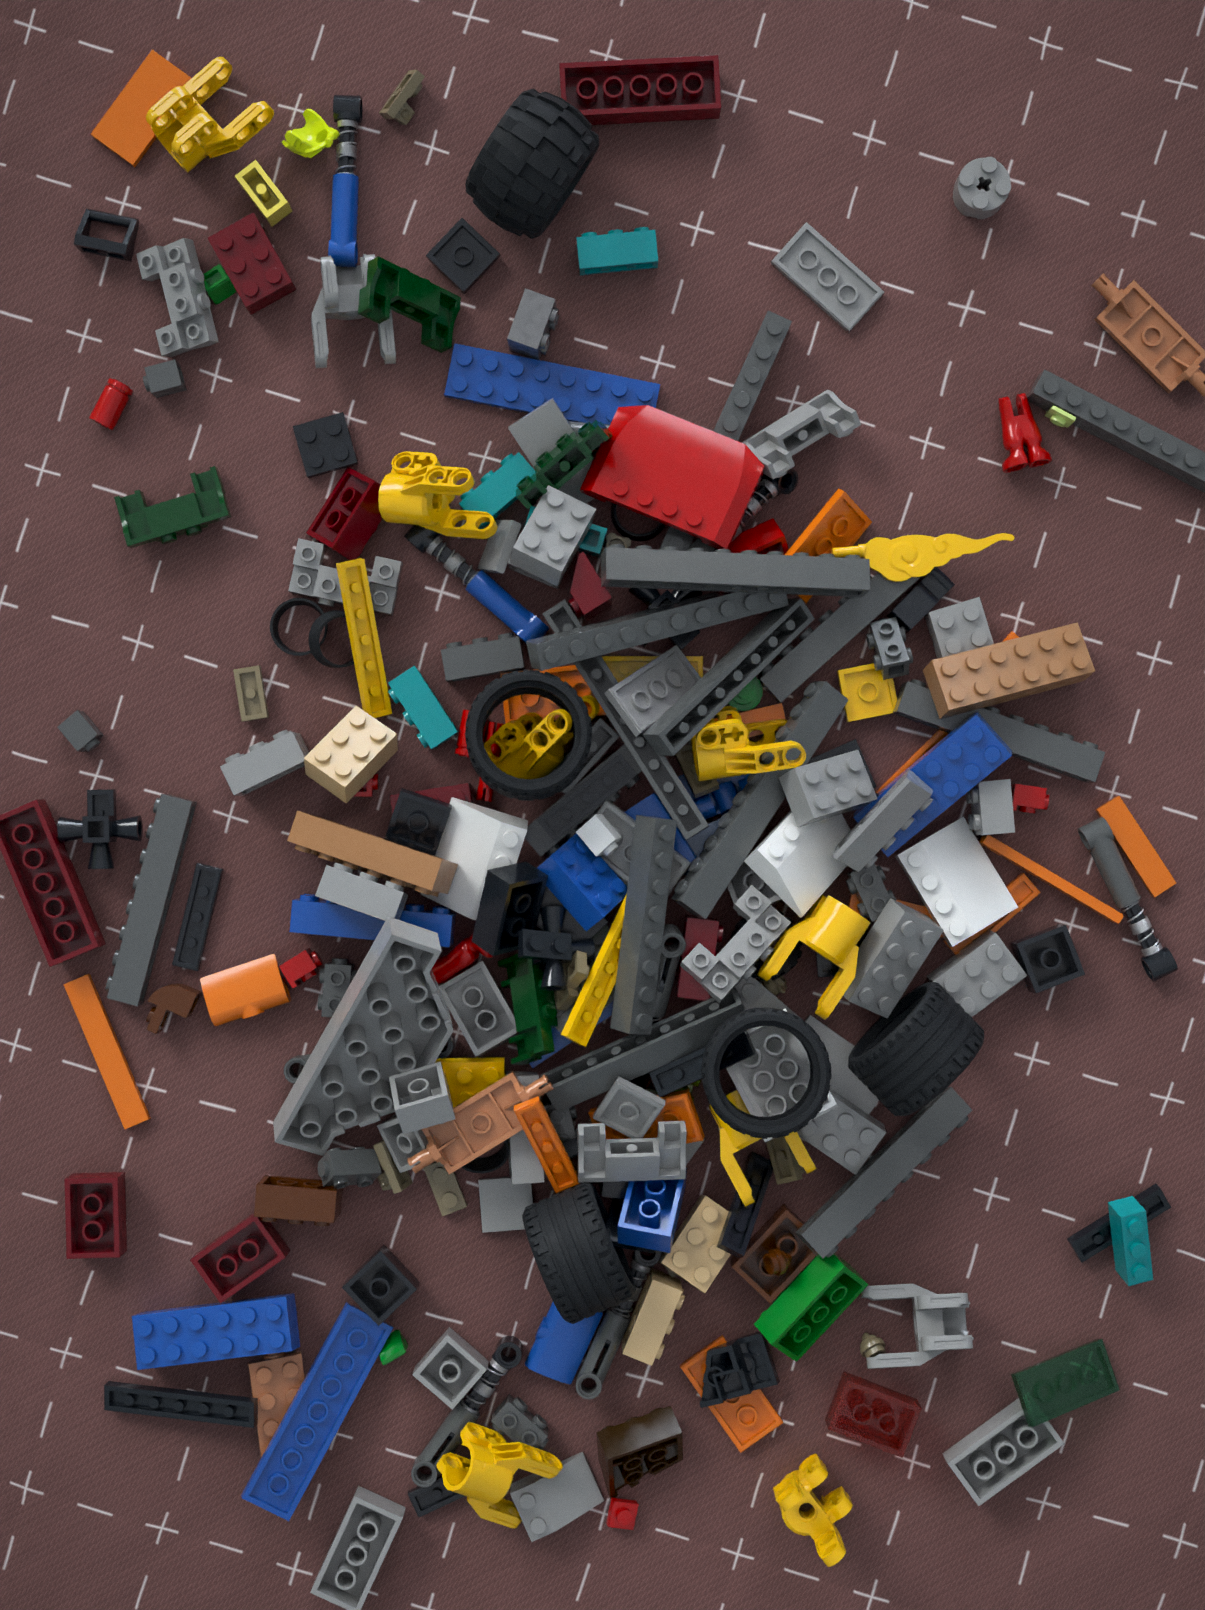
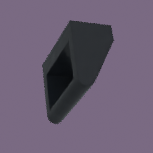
M86 209L75 234L74 245L81 252L131 262L139 219ZM97 221L126 227L128 230L122 243L89 237L91 222Z

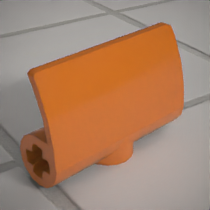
M275 954L200 979L207 1009L214 1026L240 1018H249L263 1013L267 1009L291 1002L290 992L286 981L281 978Z

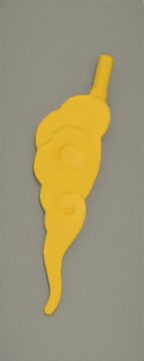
M1000 533L983 539H971L957 534H943L938 537L906 535L892 540L876 537L866 544L832 548V554L837 558H844L847 555H859L860 558L869 559L871 570L880 573L889 581L902 582L911 577L925 576L934 567L943 566L951 559L958 558L963 554L977 553L998 541H1013L1014 536Z

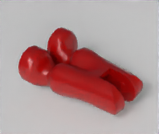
M1026 393L1016 395L1018 416H1014L1008 396L999 398L1003 446L1005 450L1010 451V456L1002 464L1003 472H1015L1025 468L1027 465L1030 468L1050 463L1052 461L1051 454L1041 447L1042 436L1034 420ZM1023 445L1028 449V458L1024 452Z
M472 934L461 941L449 954L436 960L432 971L437 983L440 984L451 978L458 971L471 965L478 959L479 952L486 958H492L493 956L472 942Z

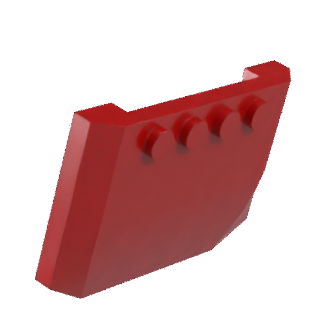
M649 405L618 407L608 428L612 433V437L606 442L601 443L580 488L581 493L602 502L607 500L702 539V543L714 548L729 549L765 470L762 462L746 444Z

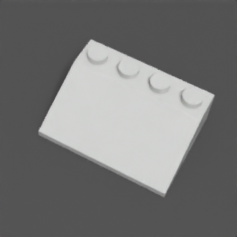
M451 797L450 804L452 809L435 856L457 863L458 867L448 894L439 893L438 897L423 893L421 895L459 914L476 920L487 870L517 863L527 833L528 820Z
M790 810L744 862L801 918L847 867V865L836 860L833 854L836 846L851 830L842 814L797 827Z
M964 817L895 856L932 919L944 930L942 936L949 947L957 945L1018 908L973 831L969 829V825Z
M758 1026L748 1029L747 1032L757 1055L726 1069L751 1115L771 1117L782 1114L791 1109L802 1098L807 1089L810 1079V1063L807 1052L801 1042L785 1029L774 1026ZM830 1091L822 1105L821 1111H819L815 1118L838 1107ZM770 1137V1138L763 1139V1140H764V1142H767V1141L772 1140V1139H774V1138Z

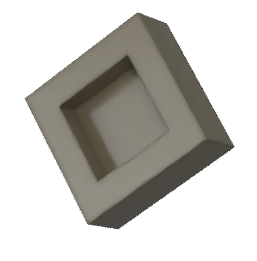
M577 950L572 956V960L566 964V984L568 988L576 989L583 980L587 979L590 969L589 965H587V953Z

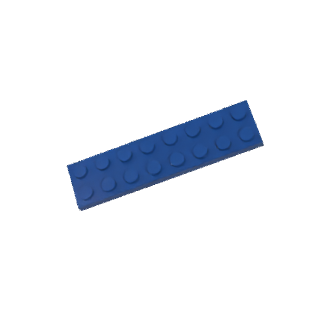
M454 343L444 396L524 413L532 412L553 398L568 421L593 423L597 420L603 424H611L618 407L649 405L656 408L660 384Z
M347 1302L345 1303L241 1494L242 1499L287 1521L290 1520L393 1329L392 1325L383 1321L378 1326L365 1311Z

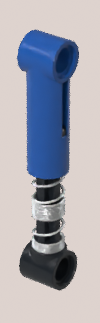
M334 95L333 116L339 130V137L337 138L339 143L336 145L338 168L332 179L331 240H329L328 256L333 258L336 267H357L359 177L354 174V168H356L354 160L357 159L355 134L358 133L356 131L358 124L362 123L363 103L362 96Z
M413 525L404 535L423 554L427 552L430 556L434 555L437 562H442L448 572L454 574V577H459L463 581V585H466L465 590L506 624L525 643L528 640L543 637L550 629L483 570L476 572L472 568L473 565L469 566L465 562L466 559L463 556L454 553L455 550L452 551L447 547L446 542L443 543V539L440 538V533L419 525Z

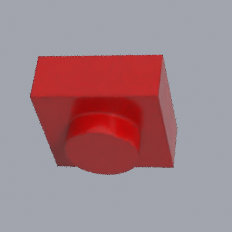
M611 1497L606 1521L607 1526L634 1530L639 1506L637 1501Z

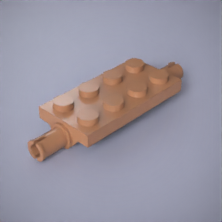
M1103 273L1091 286L1108 301V306L1094 320L1168 394L1180 382L1187 380L1204 397L1205 374L1199 369L1201 367L1199 364L1205 358V350L1134 280L1124 290H1119Z
M513 1071L454 1107L455 1120L421 1129L428 1140L427 1148L407 1158L410 1166L420 1161L413 1166V1172L417 1174L420 1170L436 1161L443 1164L450 1175L523 1130L514 1112V1105L537 1096L541 1097L547 1092L554 1090L551 1082L540 1087L548 1082V1077L544 1074L541 1078L525 1087L520 1083Z
M301 1352L265 1354L259 1360L248 1362L252 1397L258 1398V1424L256 1426L261 1458L305 1379Z

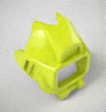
M306 109L303 112L306 120L305 126L300 129L287 131L285 134L286 141L283 140L282 143L290 151L305 158H312L325 147H331L333 140L339 137V132L329 127L315 111Z

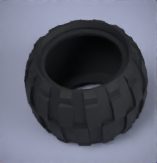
M534 88L524 91L503 115L477 156L466 179V193L474 198L473 203L484 216L502 229L518 236L525 234L530 239L539 237L556 217L585 173L599 147V135L591 130L592 124L585 116L564 99L546 91L539 93Z

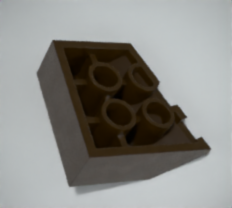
M671 1406L656 1408L649 1414L631 1417L624 1423L606 1426L601 1431L596 1432L598 1460L610 1499L611 1497L618 1496L617 1490L628 1484L631 1488L640 1484L639 1480L648 1473L656 1475L683 1460L682 1430Z

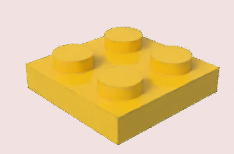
M874 663L837 671L841 694L848 699L844 706L847 722L893 713L897 702L893 678L883 680L881 671L875 670Z

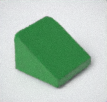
M220 264L204 273L205 290L216 305L237 292Z
M400 1330L390 1333L379 1353L383 1365H387L406 1353L408 1343Z

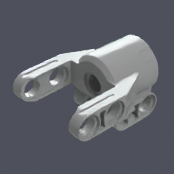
M363 254V257H360L361 265L357 267H336L331 256L320 257L322 289L311 316L316 368H327L329 349L326 319L354 320L365 318L358 314L359 292L367 284L368 262L375 258V254ZM390 309L389 319L378 324L380 354L385 364H396L392 310Z
M915 1284L867 1286L861 1292V1298H868L872 1301L912 1299L913 1326L917 1352L887 1353L866 1358L867 1369L921 1366L946 1350L973 1348L972 1340L974 1338L972 1335H968L965 1308H969L970 1304L968 1293L936 1294Z

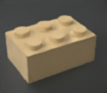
M355 706L304 757L305 773L308 777L347 803L398 751L397 733L358 706Z
M700 1195L675 1233L671 1252H663L658 1262L699 1291L706 1293L731 1255L717 1247L729 1211L706 1195Z
M651 1268L631 1316V1322L623 1337L622 1354L651 1366L655 1358L660 1359L665 1346L663 1344L665 1334L670 1335L674 1326L675 1309L680 1310L685 1298L681 1279L671 1278L669 1274Z

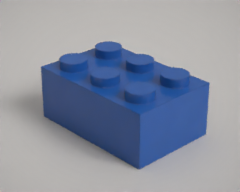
M577 833L537 867V869L548 875L546 883L548 889L585 931H588L624 899L627 893V886L601 856L594 855Z
M686 1178L677 1180L629 1181L617 1226L618 1243L670 1253L686 1188Z

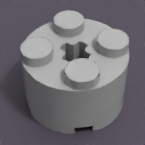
M993 157L978 158L969 162L962 169L954 184L953 201L956 208L967 217L986 219L993 216L1001 208L1011 190V180L1008 171Z

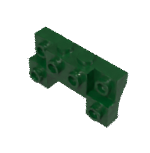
M377 256L368 262L367 284L359 292L358 314L380 324L389 319L391 309L422 324L421 344L442 353L452 348L453 327L460 310L461 297L431 283L426 278H421L411 273L406 268H401Z
M595 420L593 423H585L578 430L577 433L579 435L574 431L570 435L564 434L555 443L556 447L551 452L545 451L536 459V465L534 466L535 474L531 477L525 476L517 484L516 487L518 489L515 490L516 497L527 509L536 504V500L548 492V485L558 490L594 459L592 451L602 442H606L612 437V433L602 422Z
M213 466L210 467L209 471L200 474L195 472L190 474L196 494H187L148 507L141 490L134 491L135 494L125 497H114L127 546L134 548L153 541H161L162 544L176 541L179 535H197L202 533V528L208 527V524L231 518L218 468Z
M518 953L498 961V967L507 968L508 979L501 982V987L511 988L516 1032L522 1033L508 1038L509 1044H517L518 1057L512 1058L511 1064L525 1065L540 1060L543 1055L555 1052L551 1028L558 1026L553 991L540 989L544 972L543 965L533 964V959L518 958Z

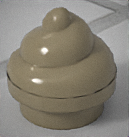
M864 1333L860 1344L862 1357L868 1358L875 1357L878 1354H885V1342L880 1337Z

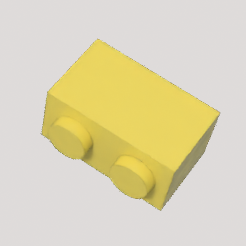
M256 160L235 175L242 189L272 227L292 212L288 201Z

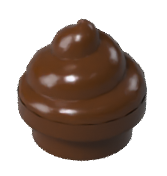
M777 1248L770 1249L763 1257L764 1267L768 1274H775L776 1276L785 1274L792 1260L791 1255Z

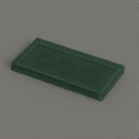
M1095 1339L1011 1374L1028 1427L1037 1426L1120 1390L1103 1339Z

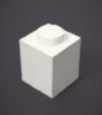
M603 814L594 815L576 831L595 856H602L604 854L609 856L619 847L617 842L622 839Z

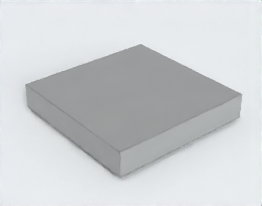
M495 520L498 526L497 531L488 538L477 569L499 574L505 572L513 546L522 526L521 523L514 520Z
M618 1076L594 1112L593 1119L605 1123L610 1128L632 1139L643 1138L665 1106L666 1100Z
M510 1176L479 1179L482 1233L525 1229L522 1214L525 1207L533 1204L532 1183L512 1185Z

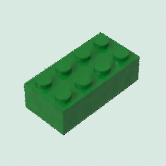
M836 1253L829 1258L825 1256L823 1259L815 1256L814 1260L796 1276V1279L790 1286L779 1294L777 1300L767 1310L762 1312L754 1325L772 1346L797 1362L869 1284L850 1264Z

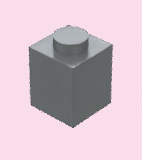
M175 359L144 367L146 376H143L147 392L151 391L156 398L187 390L181 365Z
M80 710L75 711L57 727L79 752L94 750L101 743L99 739L104 736L87 714Z

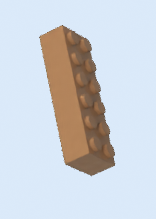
M1078 622L934 659L923 669L939 719L1082 682L1095 672Z
M301 811L296 813L287 840L296 844L294 848L296 850L317 855L319 858L337 862L351 869L360 870L377 878L390 880L392 883L410 887L420 893L438 897L439 893H449L458 867L457 863Z

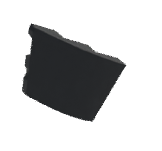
M761 1332L731 1340L707 1351L706 1372L703 1377L704 1386L700 1407L704 1408L724 1403L726 1399L751 1394L753 1390L778 1385L780 1380L768 1342Z

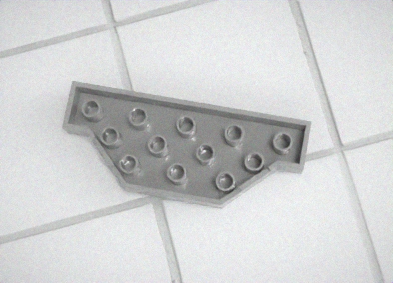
M389 916L387 917L273 1121L276 1143L324 1156L335 1136L344 1134L345 1129L359 1125L360 1128L380 1121V1117L395 1112L389 1076L435 1063L454 1031L449 1009L432 971V967L442 952L438 933Z

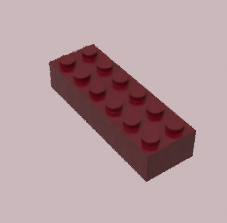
M718 55L559 63L561 98L578 109L592 125L720 118L721 95Z
M37 799L1 814L0 850L49 967L59 965L106 945L64 843L59 842L57 826L46 800Z

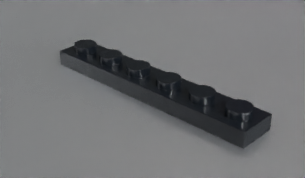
M108 1381L104 1385V1410L250 1428H254L258 1424V1398Z

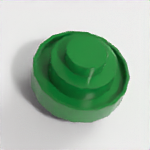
M754 677L728 704L735 707L738 711H748L755 708L763 696V688L760 681Z

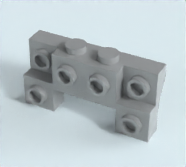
M182 238L166 246L156 245L137 253L136 256L142 280L154 281L159 278L161 279L172 323L155 330L161 356L174 357L193 349L218 343L210 309L211 302L205 290L204 274L200 269L194 241Z
M827 389L742 443L746 444L765 466L763 474L775 479L784 476L789 469L795 466L792 456L829 433L838 438L848 436L855 428L861 425L856 410L845 405L834 392Z
M298 538L293 560L294 568L288 591L319 599V604L334 607V603L343 604L337 569L322 565L326 545ZM379 556L375 557L372 574L368 576L374 612L393 616L403 566L401 561Z
M753 885L746 890L733 906V909L747 920L746 924L716 957L701 943H698L680 964L719 1004L742 979L747 981L757 970L754 965L760 959L764 962L772 954L774 949L771 946L791 924L788 919L771 906L772 902Z
M685 1121L658 1122L657 1138L606 1139L605 1123L578 1124V1182L685 1179L687 1135Z

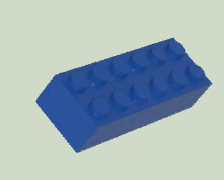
M976 711L876 794L877 800L855 811L853 818L858 823L908 769L933 789V793L930 796L933 801L924 811L918 809L912 815L914 821L905 831L900 828L893 835L896 840L887 850L881 848L884 854L889 857L1010 758L1012 750L980 713Z
M315 894L300 895V898L292 900L289 932L375 940L385 921L327 900H319L320 898L315 896ZM411 903L403 909L400 917L401 921L438 933L441 947L453 945L456 922L455 912H450V909L444 906H435L433 910H424V905Z
M295 1293L146 1311L132 1316L137 1370L289 1352L300 1347Z

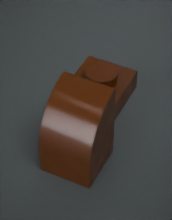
M180 983L169 984L156 990L148 999V1002L157 1005V1007H152L146 1021L149 1022L146 1030L155 1034L161 1032L170 1011L184 1018L192 1016L202 992Z

